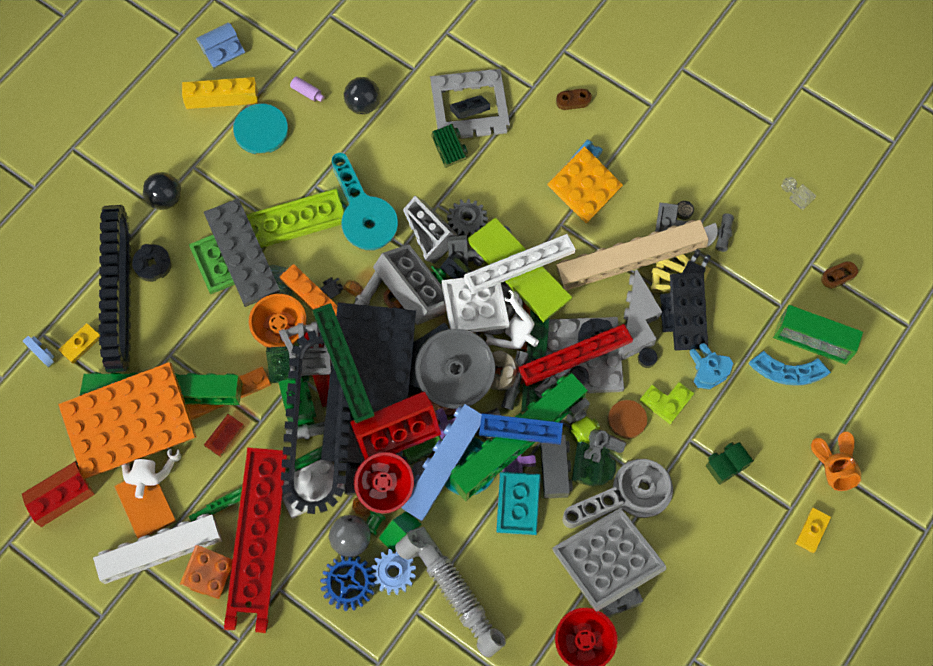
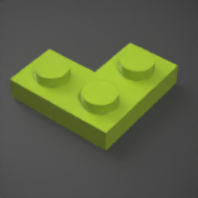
M678 382L668 396L651 385L640 398V402L671 425L693 397L694 393L680 382Z

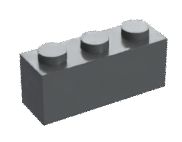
M562 435L560 445L540 442L544 499L568 498L569 492L573 490L572 479L568 480V472H571V461L567 460V453L570 452L569 441L565 440V435Z

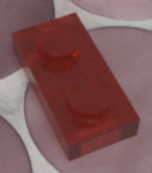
M227 414L205 442L204 447L221 458L245 427L244 424Z

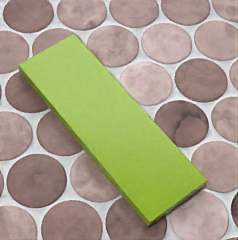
M336 188L249 213L246 216L260 247L263 248L342 225L344 209Z
M496 218L467 239L469 245L488 265L526 250ZM543 266L505 281L543 322L572 300L571 295Z

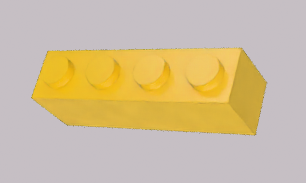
M255 77L182 82V99L186 109L258 104V90Z

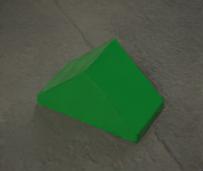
M406 511L389 523L379 539L393 553L396 550V544L408 532L418 529L422 524Z

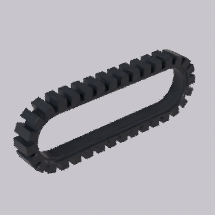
M108 205L102 207L100 214L101 245L99 246L101 256H99V263L101 267H99V274L101 278H99V286L101 290H99V298L101 301H99V309L101 313H99L100 325L98 332L100 333L99 345H101L100 355L103 357L102 363L106 372L111 373L127 371L131 357L129 353L131 351V344L129 343V340H131V333L129 331L131 329V322L129 320L131 318V310L129 309L131 307V299L129 298L131 296V288L129 287L131 285V277L129 276L131 274V267L129 265L131 263V245L129 242L131 241V234L129 233L130 226L129 222H127L128 216L127 212H125V207L123 205Z
M315 330L308 332L309 340L304 336L297 340L301 348L294 345L291 351L293 356L298 357L290 358L289 367L296 368V371H289L288 379L289 381H296V383H288L287 392L295 393V396H287L286 404L294 406V409L286 408V418H293V421H285L284 429L292 431V434H284V443H291V447H283V456H290V460L282 459V468L289 469V473L281 472V481H289L288 485L281 486L283 494L292 493L286 500L290 505L298 501L295 509L303 512L305 506H308L307 514H315L316 507H319L320 513L328 511L326 503L328 502L333 508L338 503L333 496L342 497L344 489L337 486L338 484L346 485V476H340L339 472L347 471V463L339 462L340 459H347L348 450H340V447H348L349 437H341V434H349V425L342 424V421L350 422V412H343V409L350 408L347 400L344 399L345 395L339 383L332 488L328 495L319 501L304 500L296 492L294 484L302 365L304 355L309 348L316 344H325L321 333L317 337Z

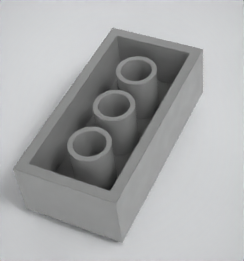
M409 244L381 254L373 266L374 270L405 309L416 310L415 323L417 325L444 315L447 309L443 288Z

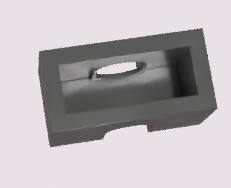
M635 588L599 611L610 618L641 605L643 599L638 588Z

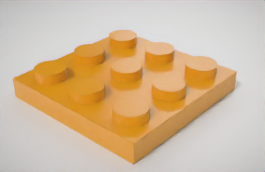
M585 146L547 184L585 223L589 222L623 186Z

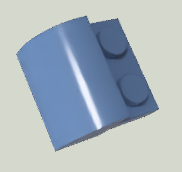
M229 22L196 38L213 69L245 54L237 34Z

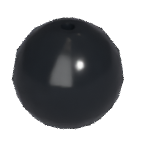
M357 77L351 80L346 85L343 94L344 102L348 109L360 115L369 114L374 111L379 105L381 97L376 83L367 77Z
M156 172L144 181L143 197L152 208L167 210L174 207L180 200L181 185L173 175L166 172Z

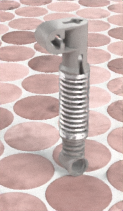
M421 527L408 532L396 544L397 553L406 560L420 556L427 566L430 578L434 577L433 582L437 581L435 585H440L438 589H442L441 593H445L443 597L447 596L446 601L450 600L451 608H455L454 612H458L456 616L463 614L459 618L464 627L473 629L471 632L472 634L475 633V638H478L477 648L479 652L487 658L492 657L506 645L504 635L498 629H491V624L488 625L489 621L488 619L485 620L484 608L481 605L479 606L480 602H476L477 598H474V594H471L472 591L469 590V586H466L467 583H463L464 579H460L461 575H458L459 572L453 567L450 559L441 553L426 529Z

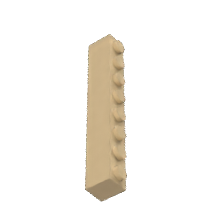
M691 220L678 227L671 226L662 232H652L649 236L643 238L636 237L627 243H617L611 248L598 249L595 253L581 254L572 260L565 259L556 264L557 273L562 287L567 291L686 254L696 249L705 248L708 244V237L701 220Z

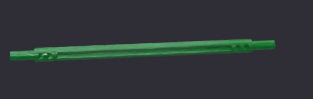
M322 446L297 458L295 472L321 460ZM242 487L206 504L207 507L189 515L190 521L193 522L197 520V517L204 514L213 515L241 500Z

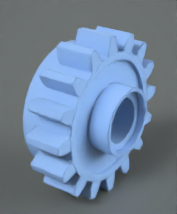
M389 549L388 555L381 552L382 558H375L377 565H372L371 567L376 571L372 573L377 578L374 583L376 586L381 585L379 589L381 592L386 589L388 595L392 591H395L396 595L399 594V590L406 592V586H412L410 579L416 578V575L411 573L416 570L415 566H410L413 563V559L406 560L397 551L393 554L391 549ZM391 568H397L399 574L391 577L388 575V571Z

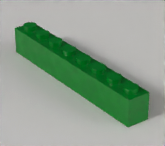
M92 372L91 374H84L80 396L139 373L120 374L112 372L110 374H101L99 372ZM175 373L185 404L240 405L242 382L239 375L227 373L226 375L214 373L197 375L195 373L178 375Z

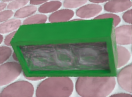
M788 305L779 318L773 338L846 365L857 353L863 331Z

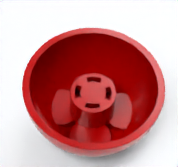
M388 452L376 453L366 458L359 465L354 477V489L359 501L367 509L376 513H390L400 509L409 500L414 486L413 473L408 463L402 457Z
M578 608L570 611L560 620L555 632L557 652L568 666H605L613 658L617 649L618 639L613 623L605 614L600 611L596 612L592 608Z

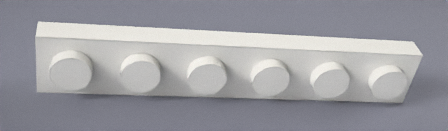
M566 234L465 274L464 279L471 293L474 294L575 253L576 249Z

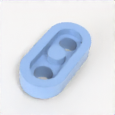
M27 336L22 340L47 367L54 363L52 360L54 355L47 348L43 351L40 348L41 342L35 336L32 338Z

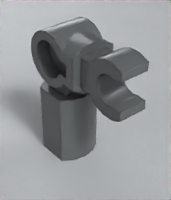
M592 430L589 434L590 447L585 451L584 458L591 459L593 454L592 461L599 462L601 459L600 450L603 447L622 453L626 442L607 434L605 431Z

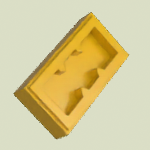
M86 323L58 350L74 364L99 340L100 335Z
M812 508L795 544L814 553L831 517Z

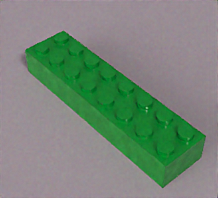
M572 373L567 377L564 375L556 382L558 384L553 389L548 388L541 395L543 398L538 402L534 400L527 406L528 410L523 415L519 413L515 417L560 422L568 415L569 409L586 397L588 390ZM495 437L493 440L489 438L482 444V449L478 453L472 452L466 458L467 462L462 466L459 464L451 471V486L466 502L535 442Z

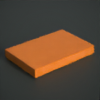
M124 481L114 486L138 539L151 535L177 522L160 484L145 486L143 498L135 497L137 485L128 484Z

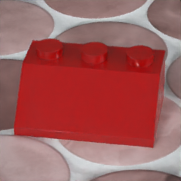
M73 462L23 492L22 498L34 523L43 527L95 494L87 480L82 476L77 463Z

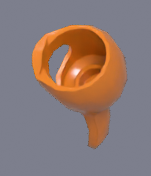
M849 432L841 433L838 437L840 453L833 455L823 439H814L810 445L811 450L824 464L828 484L837 491H847L856 487L860 483L862 475L858 463L853 458L855 444L853 435Z

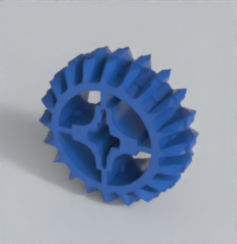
M341 556L342 562L338 563V560L335 558L333 559L335 566L327 564L330 572H322L327 578H322L320 582L327 585L322 586L321 591H328L324 594V598L332 597L329 600V604L333 605L337 602L336 609L339 610L341 605L344 604V611H348V605H351L354 611L356 610V603H359L361 608L364 606L361 601L362 599L366 602L370 601L367 594L374 595V591L369 589V587H376V584L370 581L376 577H374V574H369L373 571V568L368 567L365 569L368 564L366 560L360 564L361 558L359 556L355 561H353V557H348V561H346L345 557ZM351 567L345 575L336 574L343 568ZM357 570H360L365 576V586L355 580ZM350 578L354 585L349 584L346 587L343 581H348ZM332 580L341 585L339 596L332 590ZM361 591L356 597L345 599L349 592Z

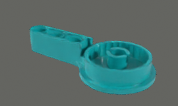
M334 154L332 157L333 171L349 203L342 216V230L346 239L354 246L363 250L371 251L384 247L394 238L397 232L398 219L395 210L385 200L366 195L346 154ZM339 162L344 163V165L338 166L336 164ZM347 177L352 178L350 181H344ZM353 193L359 194L357 197L351 196ZM367 221L369 222V224H373L374 227L367 228Z

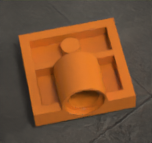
M195 545L180 585L188 587L195 592L219 599L231 570L233 559L200 545Z

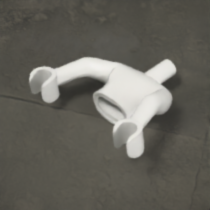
M509 290L512 297L511 299L505 297V301L512 304L517 314L523 320L514 317L509 322V328H506L505 333L512 341L497 339L493 335L484 333L487 336L485 343L488 346L493 344L509 349H521L525 341L535 347L539 340L530 335L535 325L534 321L519 304L518 293Z
M171 449L167 451L169 458L163 469L158 473H155L156 463L151 460L137 459L134 461L131 470L129 463L122 465L125 482L137 485L136 498H143L145 486L157 485L168 476L174 462L179 461L181 458L179 450H177L175 456H171Z

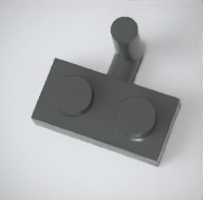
M659 203L655 231L662 232L671 226L678 227L688 222L677 220L679 205Z
M466 235L447 237L449 256L453 253L467 267L468 257L479 256L474 249L467 250Z

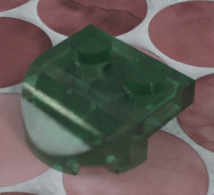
M578 442L572 481L595 487L604 485L609 480H612L616 473V461L612 460L609 454L610 450L603 446L600 450V461L594 462L592 461L593 454L591 459L584 458L585 451L589 449L590 445L585 442Z

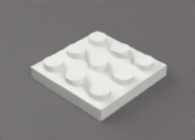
M464 278L442 280L450 329H463L473 333L509 328L501 283L472 294Z

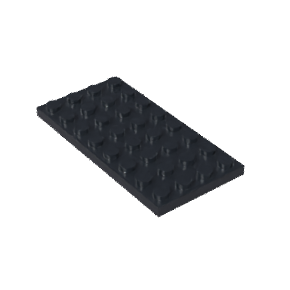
M338 302L336 317L344 338L349 344L348 348L352 351L353 361L373 412L407 399L416 310ZM332 362L321 460L334 461L340 382ZM343 409V412H350V422L354 421L350 409ZM342 421V424L349 425V434H341V437H349L348 447H340V450H348L347 459H340V462L361 464L365 459L356 440L351 423ZM403 451L396 453V455L402 457Z

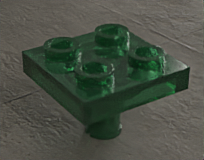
M266 347L270 383L287 380L290 371L287 347ZM309 375L302 376L303 381H309Z

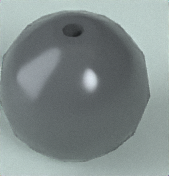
M344 515L331 525L328 537L331 547L339 555L355 557L368 547L371 533L368 524L361 517Z

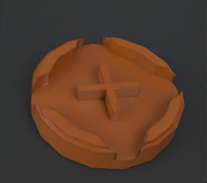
M619 401L613 405L609 412L608 424L615 435L625 439L636 438L647 425V414L644 408L635 401Z

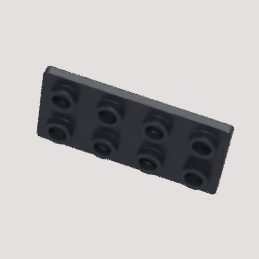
M670 274L671 293L660 295L662 333L673 332L675 351L692 350L693 348L700 350L699 345L705 343L708 347L704 274Z

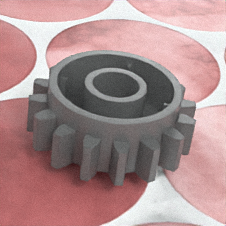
M461 199L459 205L454 203L453 209L449 208V215H447L448 225L458 236L466 235L468 238L486 225L488 222V217H486L487 211L483 210V205L477 206L476 200L470 203V199H467V202L464 203ZM465 218H470L471 220H470V221H465L464 219H465Z

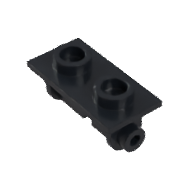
M330 277L322 282L324 286L320 287V289L330 299L341 294V291L344 290L341 283H336L339 278L333 279V277Z

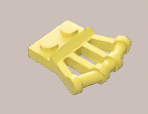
M684 254L676 256L685 266L690 260ZM666 259L657 262L656 267L651 271L652 285L650 286V292L652 293L671 292L670 285H660V278L670 282V273L662 271L663 267L682 273L685 268ZM707 266L705 267L706 270L704 272V282L711 269Z

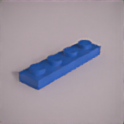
M482 414L479 435L560 445L563 423Z

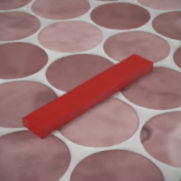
M622 324L518 367V370L526 386L628 345L633 342V338L625 324Z

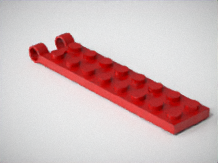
M247 447L224 630L235 631L237 612L257 614L256 633H267L283 499L281 486H284L285 482L281 481V472H286V469L282 468V459L287 460L288 456H283V450ZM248 601L252 604L250 607H246Z

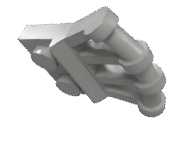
M312 322L310 325L298 323V325L287 330H279L281 339L289 351V359L298 358L291 353L293 345L289 337L298 334L299 338L304 336V333L315 330L318 337L320 331L316 322ZM316 344L313 348H309L304 355L302 376L330 374V356L326 346L324 345V348H319L318 344ZM290 368V371H296V368Z

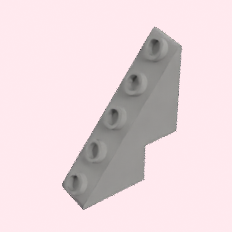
M638 270L635 271V274H630L629 285H632L631 291H628L626 302H629V308H625L623 318L627 320L626 328L633 338V342L619 348L618 354L621 355V360L639 353L644 348L654 346L656 337L648 324L659 319L662 313Z

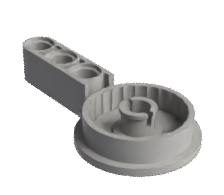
M635 459L629 461L617 472L613 488L568 507L563 514V524L571 529L576 528L619 508L640 518L656 516L665 510L673 495L672 480L668 472L660 464L652 460ZM639 483H646L649 489L643 490L639 488ZM610 498L613 501V505H606L603 499ZM592 506L595 512L592 514L588 513L585 507ZM570 513L575 514L577 520L570 521L567 515Z

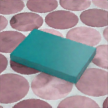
M500 472L496 533L537 535L540 474Z

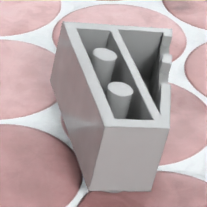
M414 196L403 211L417 237V243L421 246L425 260L435 264L448 250L447 237L458 236V234L426 201Z

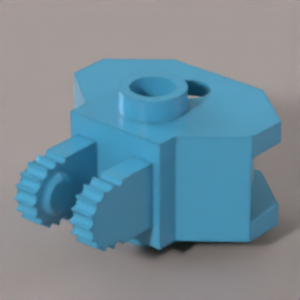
M702 343L699 347L705 358L702 359L694 348L690 350V356L696 363L695 368L697 370L693 382L698 388L712 389L726 381L730 375L733 362L730 357L716 355L715 352L712 353L707 345Z

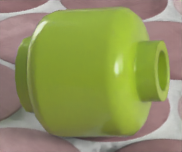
M585 416L572 424L570 434L577 444L587 445L590 443V432L601 427L595 418L591 419Z

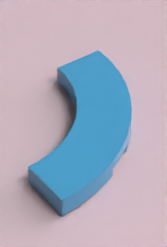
M765 351L748 363L762 376L786 385L811 384L831 373L819 358L807 364L789 366L773 359Z

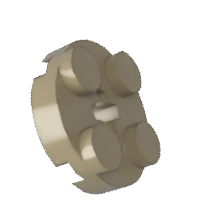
M503 351L493 352L495 371L498 367L503 369L501 370V375L494 374L490 388L503 391L515 383L518 364L511 355Z

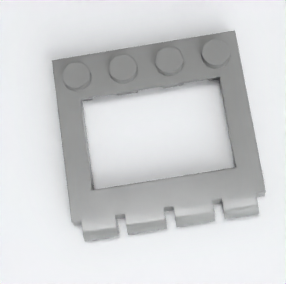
M501 69L430 76L437 129L453 124L454 128L457 127L461 135L459 139L473 137V132H476V137L491 135V130H494V135L507 134V128L510 127ZM483 86L494 87L498 116L446 122L442 93H445L447 90L462 91L465 88L473 90L480 89Z

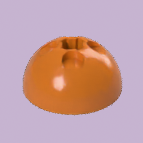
M272 294L262 298L254 305L249 315L251 334L257 342L271 349L287 348L281 339L279 330H287L298 325V323L306 325L307 322L306 313L301 303L285 294ZM298 334L289 337L292 345L299 339Z

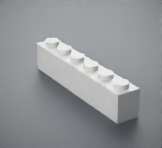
M204 514L197 517V520L193 522H181L177 525L178 527L171 530L170 528H165L158 531L157 535L140 537L135 543H123L118 546V549L113 551H101L98 553L99 556L93 557L99 580L107 584L192 553L195 545L205 548L222 542L213 515Z

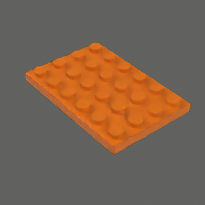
M170 362L58 404L84 479L197 438L172 363Z

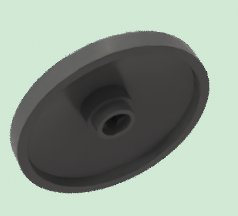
M447 329L431 336L421 347L415 364L416 379L422 392L425 391L431 401L446 408L458 409L459 406L463 407L465 404L468 406L473 405L485 396L494 379L495 362L490 348L478 335L463 329Z

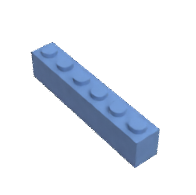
M466 404L463 407H458L454 414L456 417L454 423L447 425L443 432L446 434L443 441L438 440L433 448L435 454L432 459L427 458L422 466L425 469L421 476L417 475L414 479L412 494L409 500L402 506V509L421 521L425 519L450 478L451 471L458 465L480 429L481 413Z

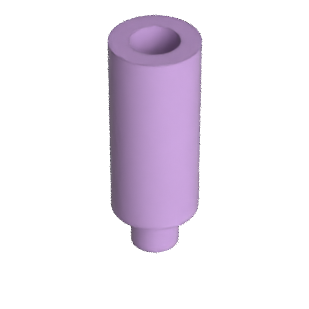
M298 76L294 77L291 81L290 87L314 102L317 100L323 102L325 96L321 94V90Z

